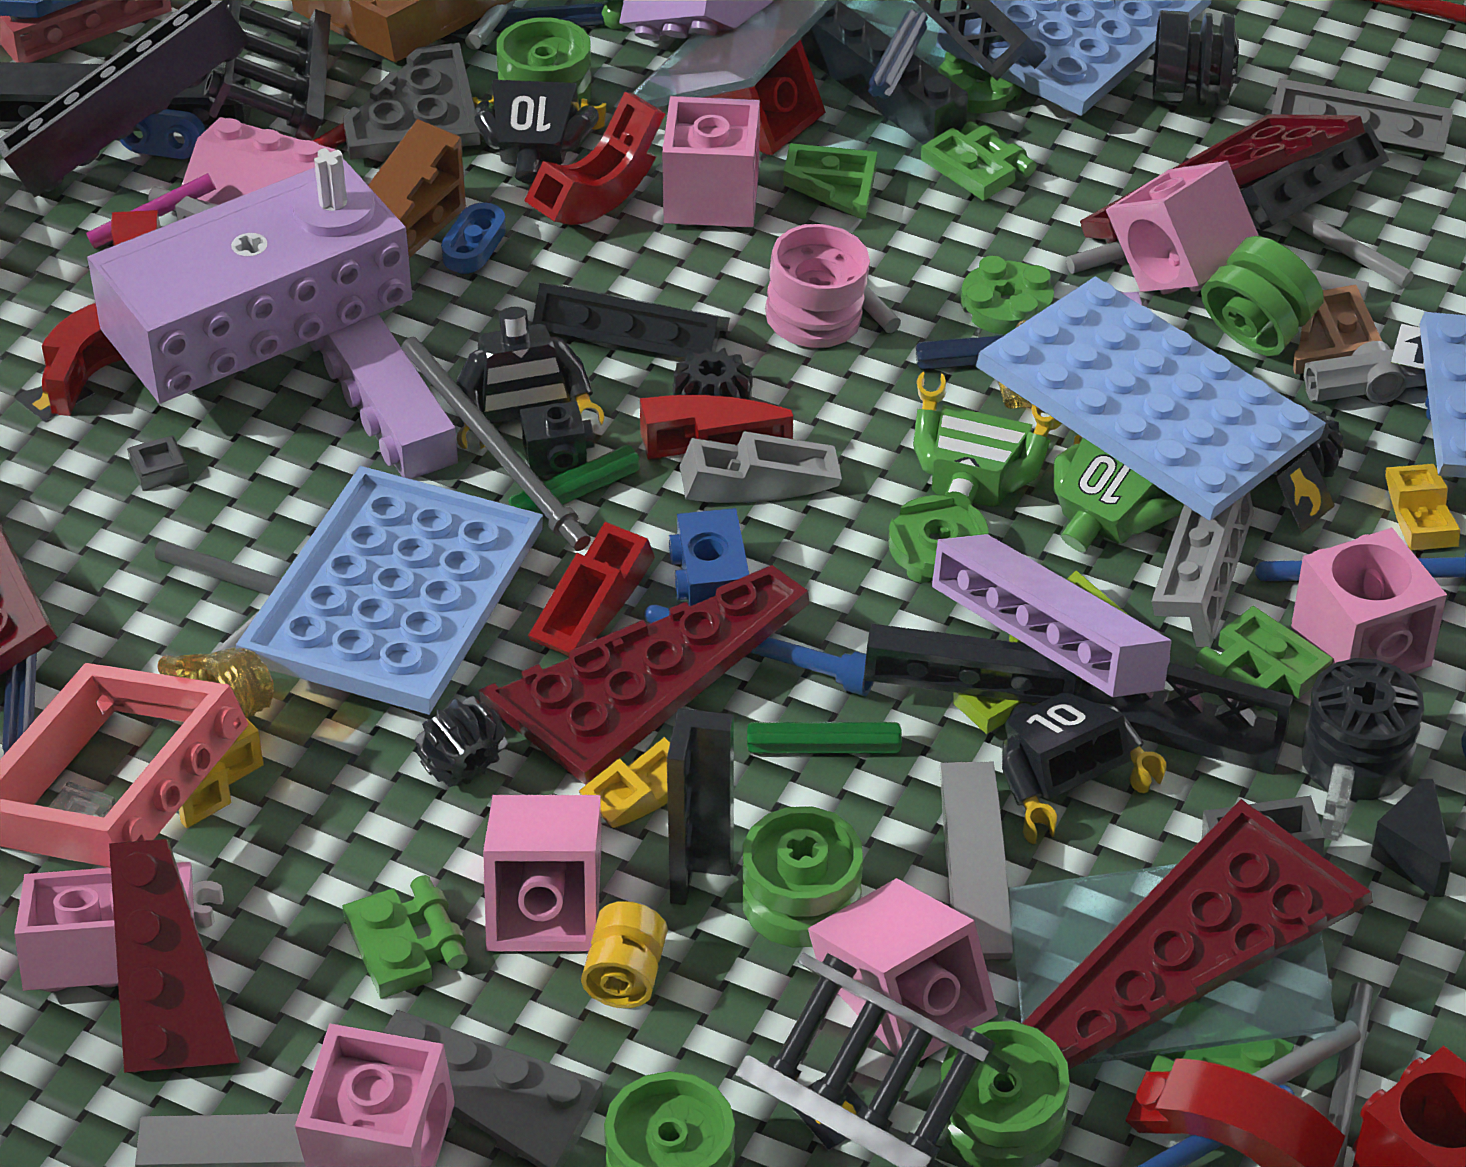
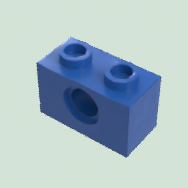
M736 508L677 514V534L669 535V553L671 564H680L681 570H675V586L678 600H687L688 605L693 606L716 596L717 588L749 575Z

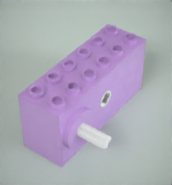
M327 148L317 151L318 157L314 158L315 167L87 256L100 329L159 404L412 300L406 227L343 159L341 151L337 149L329 152Z

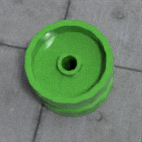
M531 18L509 26L497 38L498 80L576 83L579 110L581 99H588L589 104L592 99L591 41L583 28L570 21L557 18Z
M1260 236L1247 237L1226 261L1227 265L1220 266L1201 289L1202 302L1209 316L1236 343L1252 352L1265 356L1279 355L1299 332L1298 327L1304 326L1324 303L1323 289L1316 275L1290 249L1272 239Z
M813 806L786 807L768 813L750 828L743 842V912L753 929L769 941L791 948L813 947L808 928L861 899L863 871L862 841L853 826L834 812Z
M1014 1021L987 1022L972 1028L974 1031L997 1043L992 1054L1008 1063L1010 1067L1004 1076L982 1063L979 1064L942 1132L952 1151L973 1167H1035L1042 1164L1059 1147L1067 1126V1102L1069 1099L1070 1082L1068 1063L1056 1042L1037 1028ZM952 1047L948 1048L941 1066L940 1085L959 1052Z
M672 1071L645 1075L623 1087L609 1104L604 1123L607 1150L606 1167H735V1121L731 1105L716 1086L698 1076Z

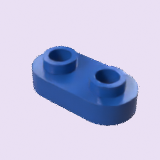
M165 109L160 113L150 114L136 124V127L142 132V138L137 137L132 132L124 139H121L120 142L125 148L134 153L185 159L192 156L197 138L206 130L202 121L194 114ZM174 132H178L183 136L184 143H179L175 139Z
M476 203L466 207L442 240L441 249L444 265L448 269L461 274H469L482 268L506 233L504 211L499 206L491 203Z

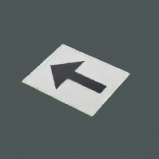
M1401 324L1391 363L1425 370L1419 327Z

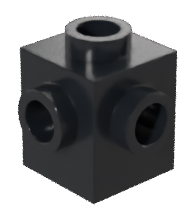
M577 401L520 409L522 442L526 462L537 476L564 473L587 463L586 449L595 447L591 420H582Z

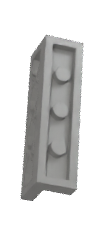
M1279 78L1272 114L1361 116L1363 124L1370 122L1381 143L1444 154L1454 110Z
M1250 491L1210 521L1185 504L1183 506L1151 602L1155 616L1190 617L1196 647L1212 646L1254 514Z

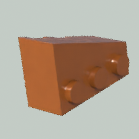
M419 119L415 121L368 184L372 191L406 227L409 258L466 208L461 137Z

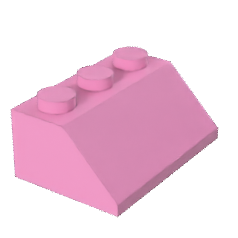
M220 117L197 138L182 185L209 173L216 190L197 199L220 205L315 167L314 158L318 157L317 151L327 148L329 152H332L336 149L321 146L314 141L300 140L282 135L275 130L246 125L236 119Z
M178 862L176 864L194 919L191 862ZM111 868L24 874L15 928V940L23 991L41 989L47 992H56L67 987L91 985L101 987L118 986Z

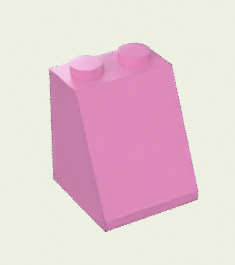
M493 795L483 850L486 951H589V948L592 946L591 941L599 915L601 795Z
M897 878L808 928L817 960L823 962L827 953L839 958L857 969L853 977L854 980L961 1036L965 1027L975 1028L998 1015L975 921ZM841 988L838 994L859 1015L866 1001ZM886 1013L875 1035L896 1056L912 1026ZM932 1038L921 1060L945 1047L946 1044Z

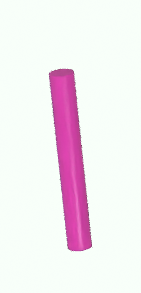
M209 173L131 211L158 210V215L161 217L175 210V205L184 197L189 196L197 199L216 190V187ZM111 221L86 233L94 249L112 241Z

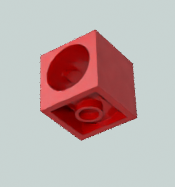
M1443 1045L1426 1060L1422 1057L1415 1059L1403 1072L1400 1081L1387 1092L1380 1089L1371 1095L1360 1112L1363 1122L1360 1135L1352 1148V1151L1355 1153L1352 1167H1466V1062ZM1430 1143H1435V1144H1438V1145H1442V1146H1444V1147H1439V1146H1436V1145H1433V1144H1430Z

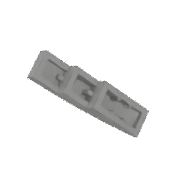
M994 761L940 763L945 860L949 876L950 907L975 921L984 960L1011 959L1013 946L1009 894Z

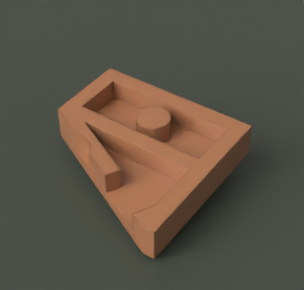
M1356 284L1323 290L1324 303L1301 328L1298 350L1294 354L1293 370L1295 374L1304 373L1305 363L1352 356L1361 345L1371 341H1382Z

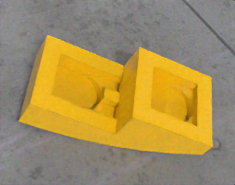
M1435 465L1386 467L1385 476L1390 498L1409 549L1412 551L1459 547L1460 528L1446 505L1448 487L1442 477L1438 476Z
M248 719L249 725L180 807V820L186 828L231 803L229 785L264 765L259 730Z
M664 737L629 766L619 758L579 790L580 795H601V817L612 828L635 821L668 803L667 755L670 742Z

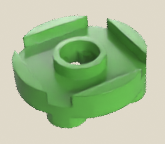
M949 52L945 53V60L938 68L939 73L968 93L967 112H997L1005 109L1007 102L1014 97L1017 101L1022 94V87L1003 78L997 81L986 70L966 60L958 59ZM976 79H982L985 82H977Z
M986 256L980 260L979 267L972 270L963 281L961 307L964 312L967 310L972 314L971 322L977 327L988 332L1006 335L1053 304L1054 288L1050 282L1051 274L1043 266H1031L1022 262L1005 261L999 256ZM1008 295L1010 298L1003 299L1001 296Z
M943 495L923 496L907 502L900 508V515L895 520L892 518L889 525L888 545L892 557L900 566L906 569V574L911 580L919 583L930 582L933 580L938 540L931 539L930 535L939 534L942 539L988 534L989 529L986 519L977 508L968 504L967 511L960 506L953 505L954 498Z

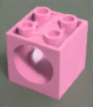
M670 96L662 151L664 223L726 227L754 226L759 178L760 100Z
M1228 161L1169 169L1106 209L1140 292L1160 290L1161 294H1169L1183 287H1189L1192 292L1199 291L1220 266L1227 265L1226 261L1245 238L1259 236Z
M1389 528L1370 535L1360 536L1355 540L1327 549H1319L1312 554L1303 556L1291 629L1297 635L1331 656L1333 663L1352 658L1377 659L1395 665L1405 673L1410 674L1432 666L1447 594L1393 528Z
M329 1023L295 1124L305 1166L435 1167L455 1104L444 1044Z

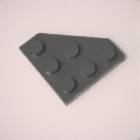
M460 43L417 47L406 57L407 64L396 74L390 72L370 91L369 100L359 109L353 107L343 116L344 132L350 160L391 155L417 119L460 136L462 147L481 145L480 131L474 122L475 107Z

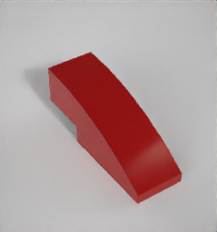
M669 395L640 398V433L648 459L685 454L692 438L738 445L745 431L793 439V413L791 409L764 402L709 395Z
M604 522L585 556L576 553L528 634L529 639L567 656L570 655L571 650L592 642L624 606L655 559L648 538Z

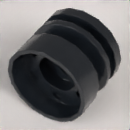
M1159 11L1153 67V102L1181 103L1187 84H1194L1198 104H1206L1208 88L1211 85L1215 86V105L1227 106L1234 82H1236L1239 58V39L1235 30L1234 14H1223L1219 33H1213L1212 13H1205L1200 32H1191L1188 12Z
M1352 658L1333 663L1318 675L1311 692V703L1308 709L1309 720L1305 726L1301 748L1303 766L1315 783L1329 793L1351 800H1374L1389 796L1406 783L1412 770L1417 747L1416 739L1420 733V723L1425 709L1423 693L1414 679L1395 665L1377 659Z

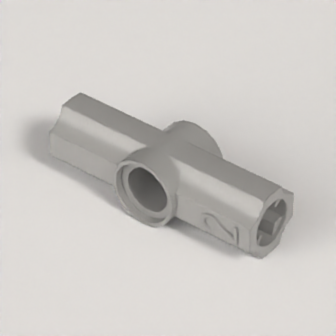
M1371 341L1358 347L1352 356L1305 363L1304 379L1306 393L1311 402L1366 394L1369 400L1374 403H1387L1398 398L1405 388L1427 385L1425 370L1391 363L1394 349L1391 350L1385 342Z

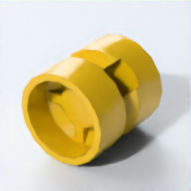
M619 901L608 904L599 911L591 941L592 946L589 948L581 977L584 990L593 999L604 1005L616 1008H634L650 1000L659 967L658 963L661 959L668 932L666 922L658 912L646 905Z

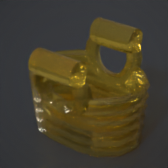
M231 647L210 654L166 655L161 657L157 664L159 673L163 675L229 684L246 718L254 716L256 712H261L263 708L271 706L274 696L273 679L266 664L257 653L251 650Z

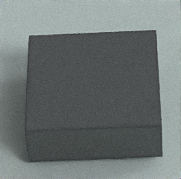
M174 435L127 448L130 464L142 491L189 478L187 463Z

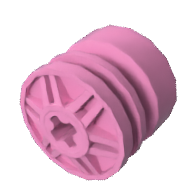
M805 224L789 229L777 238L771 255L769 272L771 281L767 289L768 298L765 306L767 323L777 335L793 344L809 348H826L844 343L857 333L862 320V307L865 299L864 290L867 285L870 265L868 250L858 237L842 228L830 225Z

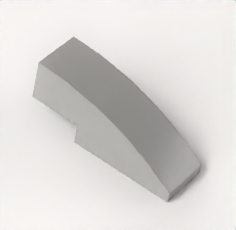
M745 431L738 445L692 438L680 464L685 499L715 503H750L787 499L837 487L842 480L835 446Z

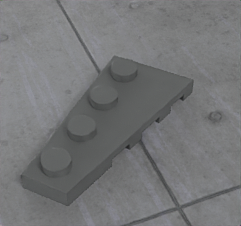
M400 1010L395 1011L382 1032L444 1044L455 1101L452 1118L469 1129L473 1125L496 1139V1146L514 1158L520 1155L537 1167H563L603 1096L601 1081Z

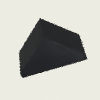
M1422 779L1377 821L1370 856L1429 895L1444 897L1452 858L1434 780Z

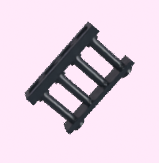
M222 0L238 23L241 21L294 41L293 46L299 48L297 51L245 32L251 42L244 46V50L291 67V72L296 73V76H290L239 56L232 61L222 62L211 71L205 85L204 95L210 97L208 115L216 118L227 98L287 120L286 125L292 127L291 137L312 141L323 120L331 14L315 9L308 24L301 22L300 25L244 5L241 3V0ZM233 73L289 93V98L294 100L292 104L232 82Z
M803 952L798 963L820 976L816 987L778 1056L771 1055L767 1064H764L747 1054L736 1075L898 1167H948L935 1160L940 1150L935 1145L977 1067L982 1063L1004 1076L1010 1067L1008 1063L992 1054L997 1043L969 1027H965L963 1033L959 1036L854 980L853 977L857 969L829 953L826 954L823 962ZM842 988L866 1002L823 1081L816 1080L810 1090L796 1082L802 1072L797 1068ZM889 1013L912 1027L868 1108L862 1105L858 1114L855 1115L842 1108L847 1098L842 1093L885 1014ZM932 1038H935L959 1052L915 1134L909 1131L905 1140L901 1141L888 1133L893 1124L888 1119Z

